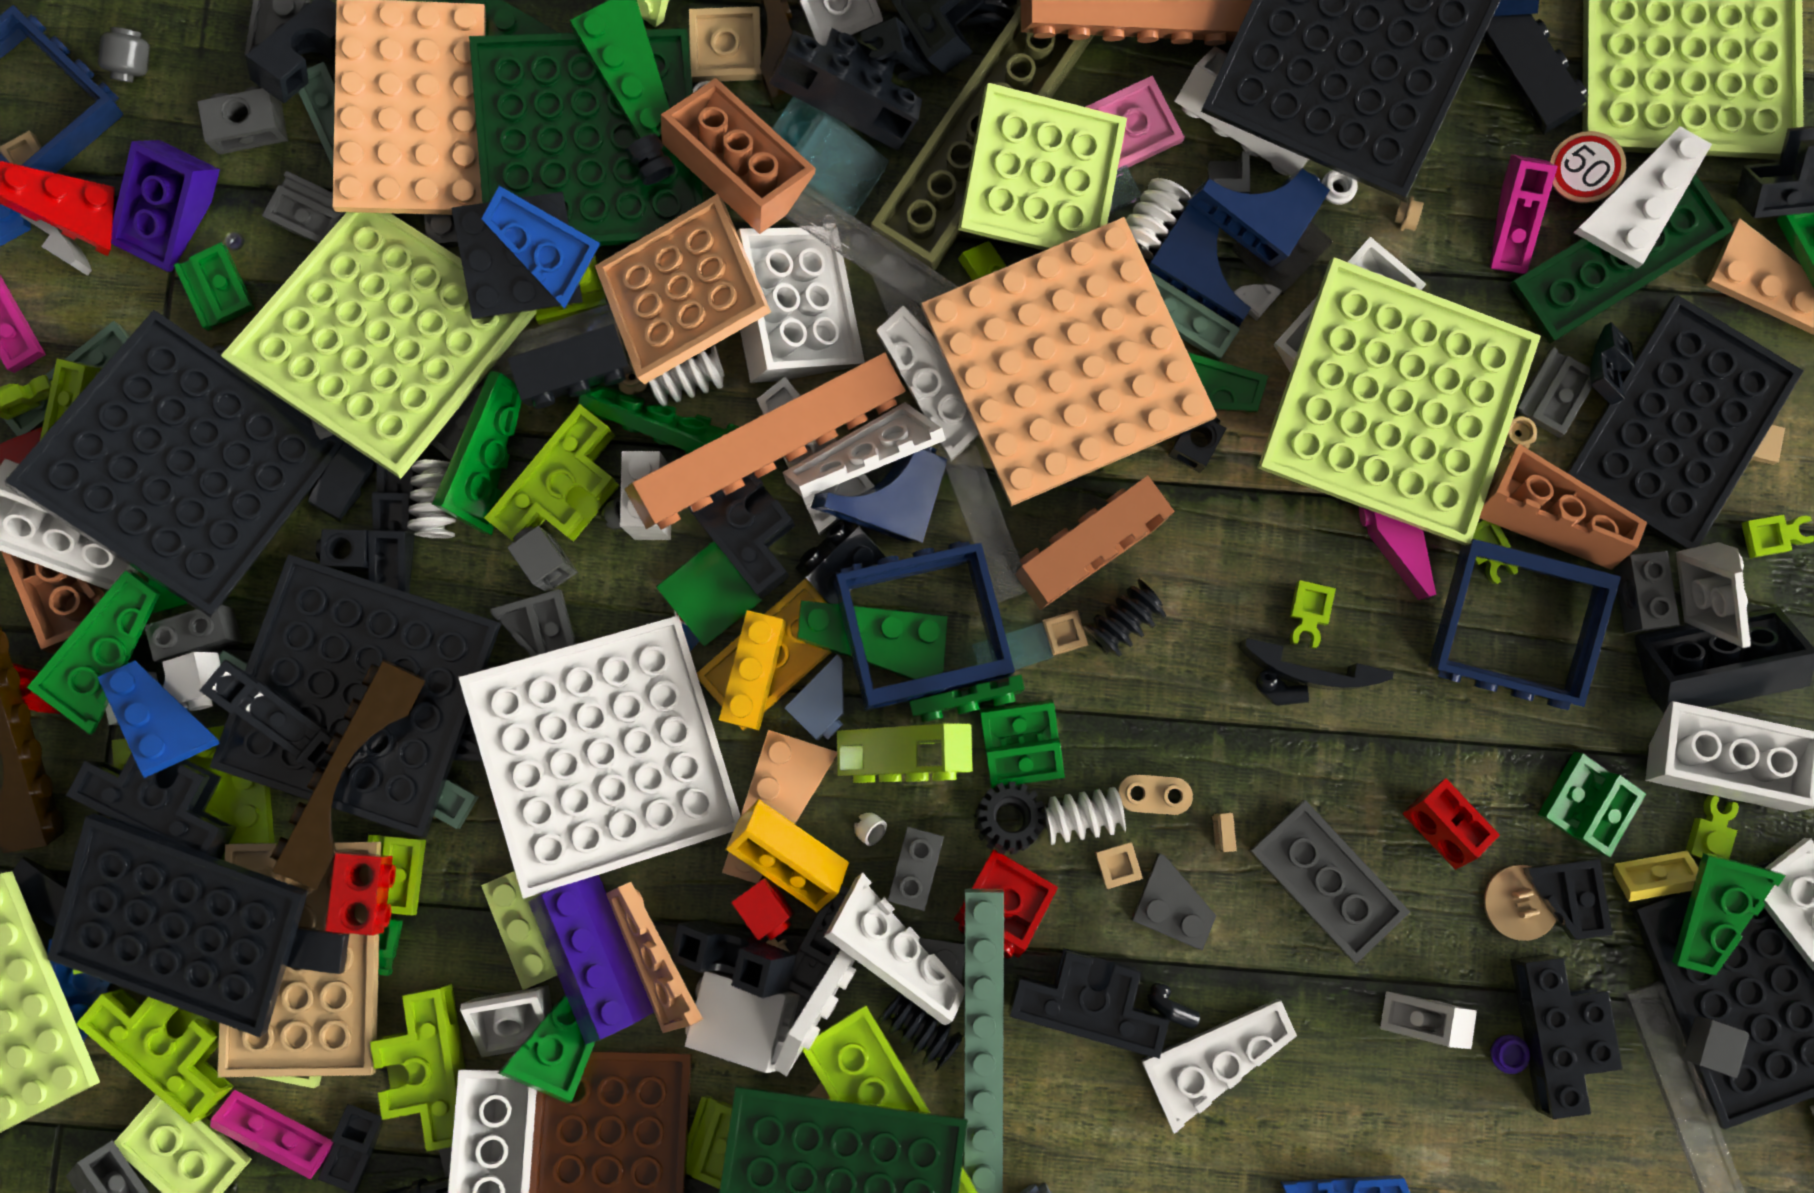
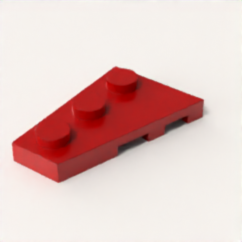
M0 161V204L34 221L42 220L62 230L61 234L73 240L77 237L95 246V251L108 257L111 251L115 187Z

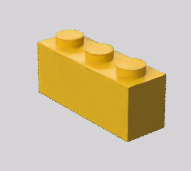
M749 610L746 611L719 717L720 721L760 731L787 624L784 619Z
M761 800L755 802L738 819L726 847V850L816 912L821 910L839 894L849 865L847 860Z

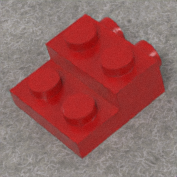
M993 849L970 889L1004 890V958L1010 959L1012 955L1019 958L1026 951L1058 887ZM965 899L953 919L960 923L958 929L964 935Z

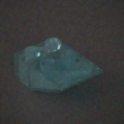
M794 96L772 128L816 168L815 174L803 192L849 220L853 219L889 164L888 159L842 121Z

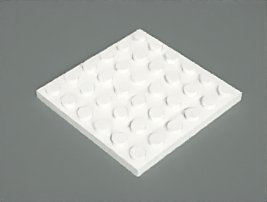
M679 615L459 677L523 899L734 831L741 815Z

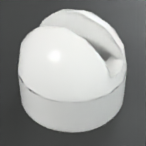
M874 813L861 814L859 816L861 821L854 823V833L867 846H872L885 834L887 823Z

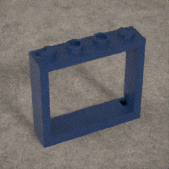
M12 5L0 15V59L27 37L95 101L91 107L21 165L56 173L124 116V114L115 104L119 98L104 82L97 85L91 80L95 76L80 59H77L75 62L71 61L67 57L71 52L57 37L53 36L48 39L43 34L46 28L36 17L30 15L26 18ZM0 153V161L10 163V162Z
M1472 539L1470 545H1461L1428 666L1439 670L1438 677L1460 683L1461 677L1465 676L1476 679L1474 686L1497 692L1498 685L1511 688L1510 695L1521 699L1533 701L1534 696L1539 695L1548 698L1546 705L1569 710L1570 704L1585 707L1621 576ZM1476 557L1593 586L1564 689L1448 660Z
M958 541L948 545V550L935 552L934 548H925L912 553V558L899 560L898 556H889L877 560L876 566L863 568L862 564H852L849 568L840 569L841 573L836 574L833 583L865 711L1005 679L1015 672L981 542L970 545L969 541L963 543ZM968 564L993 662L874 689L849 590Z

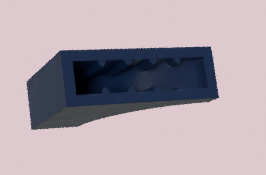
M1301 168L1285 180L1279 189L1262 194L1235 192L1209 178L1192 193L1187 203L1272 268L1289 257L1330 189L1323 185L1316 175Z
M1188 204L1148 267L1149 271L1239 328L1251 307L1231 290L1221 272L1217 256V237L1220 227Z
M930 446L896 460L885 478L868 491L855 496H841L829 492L818 493L814 496L811 508L905 543H923L948 459L936 455L937 450Z

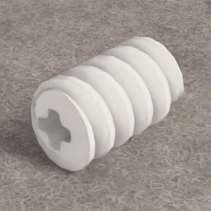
M1163 178L1152 179L1148 184V190L1144 191L1140 197L1141 202L1136 203L1133 208V214H1130L1126 219L1145 259L1150 260L1154 258L1149 248L1154 250L1160 249L1162 243L1156 237L1167 238L1170 232L1164 224L1174 227L1177 219L1171 213L1182 215L1185 208L1180 202L1187 203L1191 196L1185 188L1171 180Z
M715 344L711 346V354L708 355L704 350L697 354L696 359L692 357L649 381L654 397L663 407L668 404V394L676 402H680L683 389L690 398L695 397L696 385L704 393L709 392V381H712L718 389L723 387V377H725Z
M424 459L415 461L411 466L414 472L420 474L411 477L410 480L411 485L419 488L411 491L409 494V498L418 503L409 506L408 509L411 515L418 517L407 523L409 529L417 532L413 535L426 538L455 537V533L446 530L445 525L455 523L456 518L446 515V512L432 505L450 462Z
M1115 787L1108 789L1106 799L1101 790L1097 789L1093 792L1092 801H1090L1086 792H1079L1077 803H1075L1071 794L1064 795L1062 806L1055 796L1050 797L1048 808L1044 806L1051 845L1055 844L1057 833H1061L1065 842H1070L1073 830L1076 831L1080 840L1085 839L1087 828L1091 829L1096 838L1100 836L1101 826L1104 825L1110 835H1114L1116 823H1120L1124 832L1126 831L1123 804Z

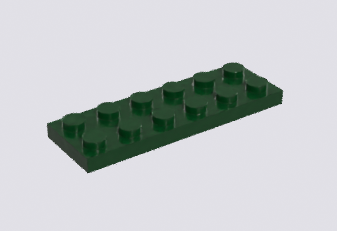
M1695 174L1648 257L1639 268L1631 266L1583 238L1514 280L1510 287L1548 343L1551 344L1734 231V228Z

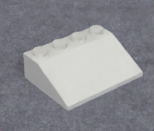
M837 227L768 228L761 234L753 228L739 229L737 231L771 310V313L740 330L750 383L780 381L784 377L790 380L853 368L865 363Z

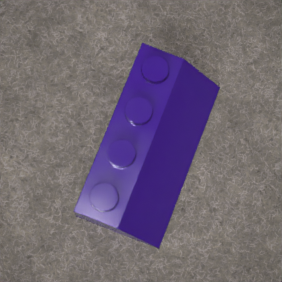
M599 875L555 888L528 901L585 1044L601 1040L654 1013Z

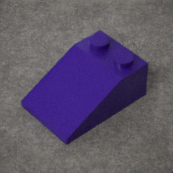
M161 140L132 141L113 218L111 244L167 272H172L175 268L174 264L178 263L212 203L220 169Z

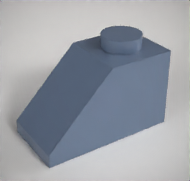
M838 655L785 707L818 741L823 736L829 740L843 726L839 719L844 715V662Z

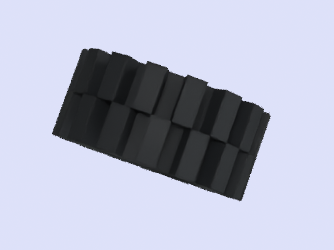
M1002 782L997 784L994 789L991 788L987 791L978 804L979 806L975 810L974 817H977L974 823L975 830H980L978 837L981 841L984 839L988 841L987 847L992 850L996 847L999 849L998 853L1005 854L1006 851H1010V855L1017 854L1020 850L1024 851L1029 848L1043 831L1044 825L1042 824L1046 820V813H1042L1041 810L1044 804L1042 800L1036 801L1035 798L1038 794L1034 790L1031 793L1026 791L1027 785L1021 784L1020 787H1016V782H1008L1004 786ZM1004 805H1012L1018 808L1023 815L1022 827L1017 831H1006L1001 828L996 820L998 808Z

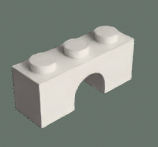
M192 652L162 662L165 673L163 688L183 707L189 708V711H195L213 706L212 700L199 690L220 666L218 653ZM148 672L158 682L156 672ZM108 703L106 708L109 725H119Z

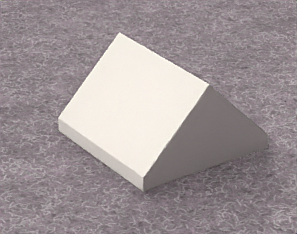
M549 985L478 997L461 1004L460 1011L481 1057L517 1051L552 1009Z

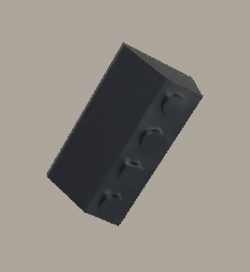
M1778 606L1747 613L1751 645L1749 647H1740L1690 624L1635 635V644L1647 691L1663 714L1672 701L1705 708L1809 687L1814 673V647Z

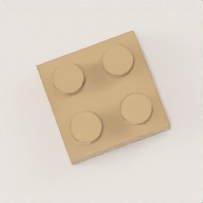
M760 6L689 9L692 82L712 81L715 78L719 81L763 80L760 70L762 60Z

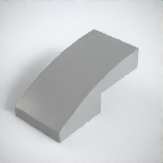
M21 214V217L49 234L41 247L88 276L92 271L90 264L75 240L61 234L62 230L42 220L34 221Z

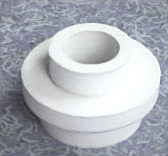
M1334 170L1329 171L1321 182L1330 189L1325 199L1335 205L1348 203L1357 192L1356 180ZM1335 183L1342 185L1344 192L1339 193L1335 191L1332 185Z

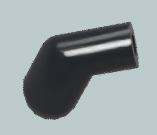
M1268 669L1263 670L1258 675L1256 680L1257 688L1273 705L1309 703L1307 685L1287 686L1277 676L1276 672Z
M1154 983L1151 986V994L1147 995L1149 1005L1174 1023L1189 1029L1196 1028L1200 1021L1199 1012L1170 1000V987L1161 983Z

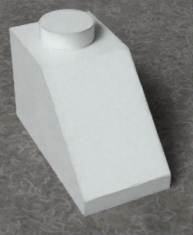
M1386 991L1380 1029L1447 1047L1471 1049L1477 1010Z

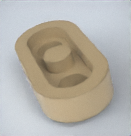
M1130 775L1124 778L1117 788L1123 808L1131 812L1178 815L1188 810L1193 800V792L1189 784L1183 779L1176 777ZM1135 786L1141 787L1144 793L1142 799L1138 801L1131 797V789ZM1172 789L1180 792L1181 798L1177 803H1172L1168 799V793Z

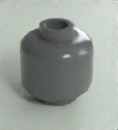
M111 27L110 32H105L100 36L98 65L102 69L110 71V79L133 83L134 76L141 77L148 72L150 45L141 38L140 32Z

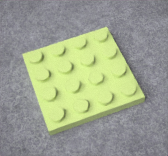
M987 83L982 98L958 230L1045 251L1106 225L1109 218L1127 118Z

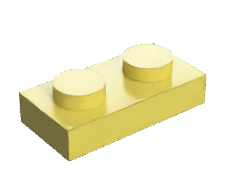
M1687 850L1615 863L1613 875L1627 900L1631 902L1692 891L1699 868Z

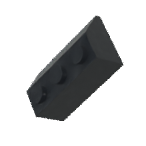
M615 324L507 358L521 401L528 407L534 406L535 409L553 405L556 402L555 398L569 394V397L587 394L591 391V386L603 382L605 386L618 384L626 380L625 375L633 373L629 355L619 329Z

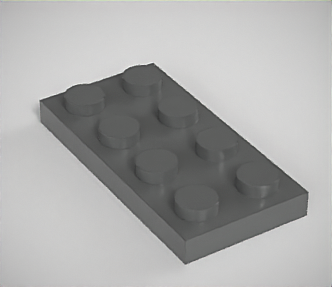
M1306 800L1299 802L1248 850L1352 963L1357 964L1410 913L1401 901Z

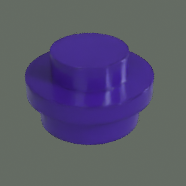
M1502 1035L1493 1042L1490 1056L1497 1069L1508 1074H1516L1527 1067L1530 1060V1050L1521 1038L1514 1035Z

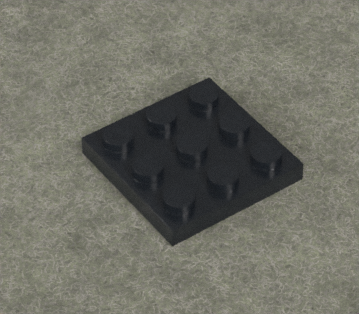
M563 192L522 197L523 200L569 225ZM490 202L451 208L473 320L562 306L481 219ZM580 283L568 305L583 303Z

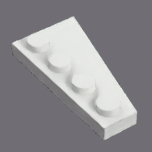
M1680 126L1573 233L1631 266L1639 268L1648 257L1712 144Z
M1276 999L1162 1050L1160 1059L1148 1056L1141 1059V1062L1169 1126L1175 1134L1185 1126L1184 1123L1198 1112L1204 1111L1212 1104L1214 1099L1228 1088L1234 1087L1242 1080L1243 1076L1256 1066L1264 1063L1297 1035L1282 1001Z

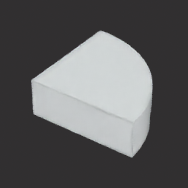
M1253 284L1242 286L1234 293L1251 307L1248 314L1257 321L1282 291L1270 284Z

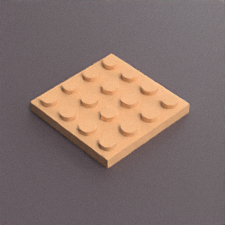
M718 194L595 265L637 379L643 384L648 383L771 313L725 203Z

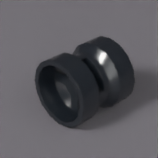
M650 134L638 139L626 150L631 163L637 164L639 168L638 176L643 185L658 183L675 170L671 158L664 155L662 151L663 144L656 134Z

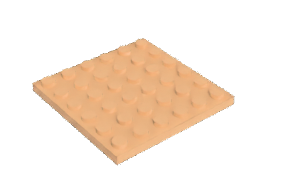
M1125 217L921 303L923 312L1010 506H1014L1211 421L1217 416Z

